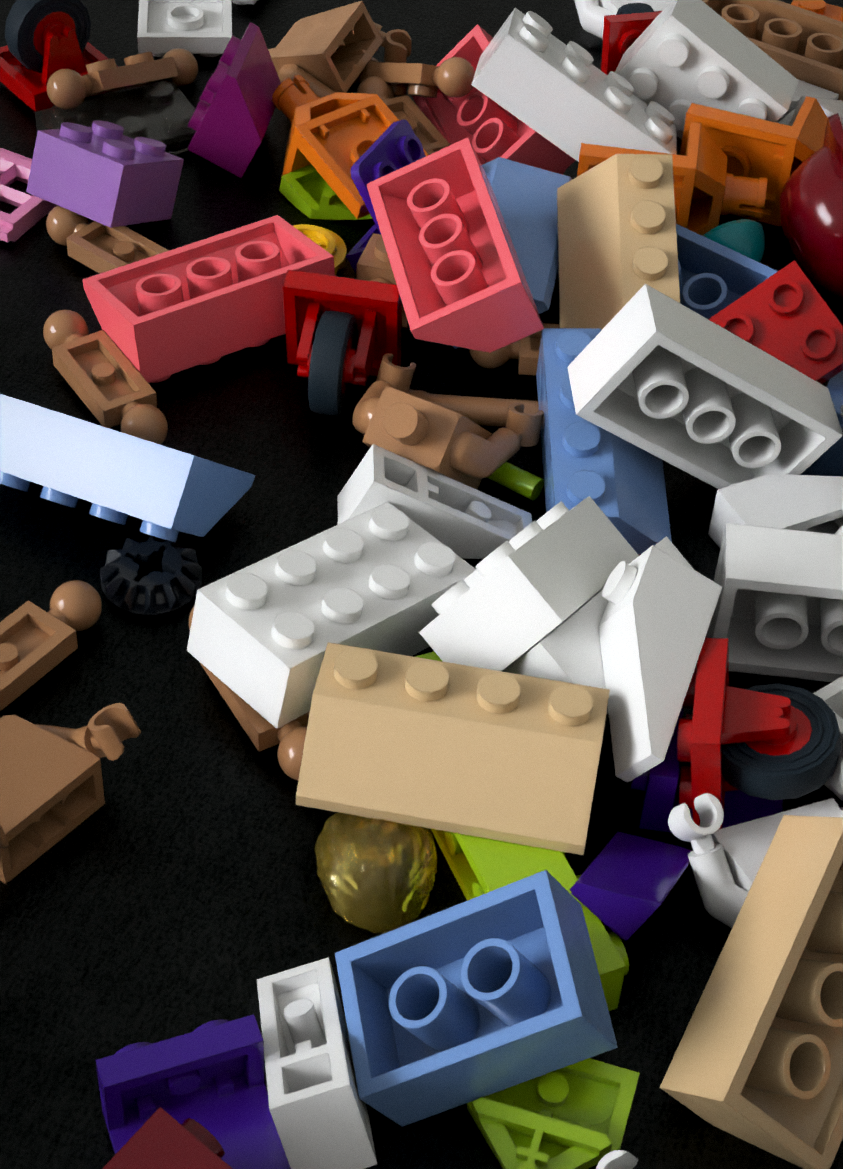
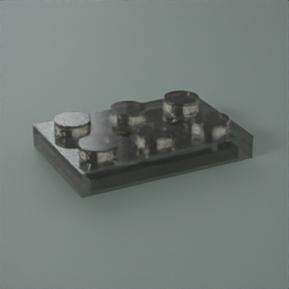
M172 80L167 82L153 81L146 84L145 87L123 92H105L97 98L84 100L81 105L74 109L66 110L54 105L52 108L35 111L37 130L60 129L63 122L92 127L95 120L107 121L123 127V135L132 139L146 137L164 143L166 145L165 152L172 155L189 151L188 146L195 133V130L187 126L195 108Z

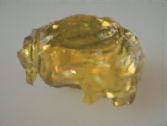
M339 812L326 820L324 828L315 844L317 875L328 895L334 912L346 922L359 928L367 929L375 934L378 932L387 933L416 919L421 910L428 904L430 891L433 888L437 872L436 847L429 829Z

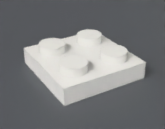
M139 0L138 54L152 52L153 56L163 57L168 51L175 48H182L192 54H198L203 57H216L223 54L232 36V0Z

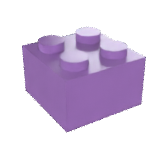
M95 120L92 127L63 122L60 129L38 130L26 192L110 228L168 220L172 217L184 159L165 152L166 145L160 141L146 137L132 139L123 135L124 128L111 122Z

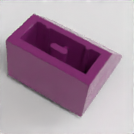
M250 22L242 39L231 36L219 60V64L207 82L199 99L200 101L187 125L195 130L188 150L242 178L263 140L276 108L272 102V96L276 88L281 84L261 30L257 25Z

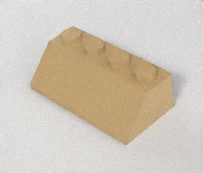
M615 154L557 188L559 328L603 329L645 284L680 303L672 154Z
M328 642L312 695L296 792V805L583 855L610 690Z
M783 815L659 1088L709 1124L803 1169H830L843 1139V818Z

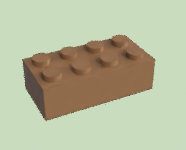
M702 0L796 79L839 94L838 100L843 101V22L779 0Z

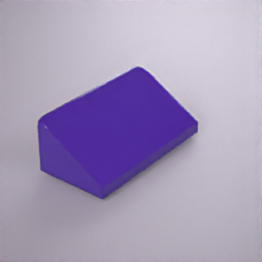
M618 831L569 890L572 892V895L617 936L627 941L669 894L690 864L688 854L691 850Z

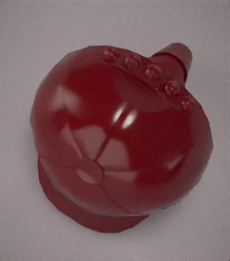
M836 113L828 117L823 147L803 161L787 179L780 195V214L789 248L801 270L822 293L832 299L843 302V127L839 114Z

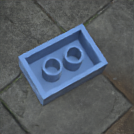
M547 870L335 953L359 1099L402 1127L618 1048L582 905Z

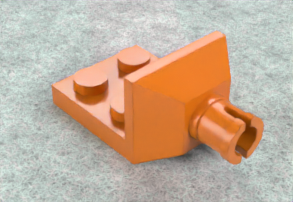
M295 75L293 81L287 78L276 88L272 96L273 104L291 122L282 176L311 164L356 219L370 214L351 178V167L393 122L400 120L377 94L335 92L320 98L309 87V83L303 76Z
M806 96L792 126L691 103L686 112L680 155L685 156L690 122L701 123L728 157L726 173L750 178H768L762 219H752V217L747 216L739 217L780 227L782 225L780 195L784 185L803 161L823 147L828 118L817 99Z
M690 122L685 156L672 154L676 224L703 236L719 225L720 215L752 217V219L761 220L768 178H750L726 173L728 157L705 127L698 122ZM581 143L577 176L615 154L668 153Z

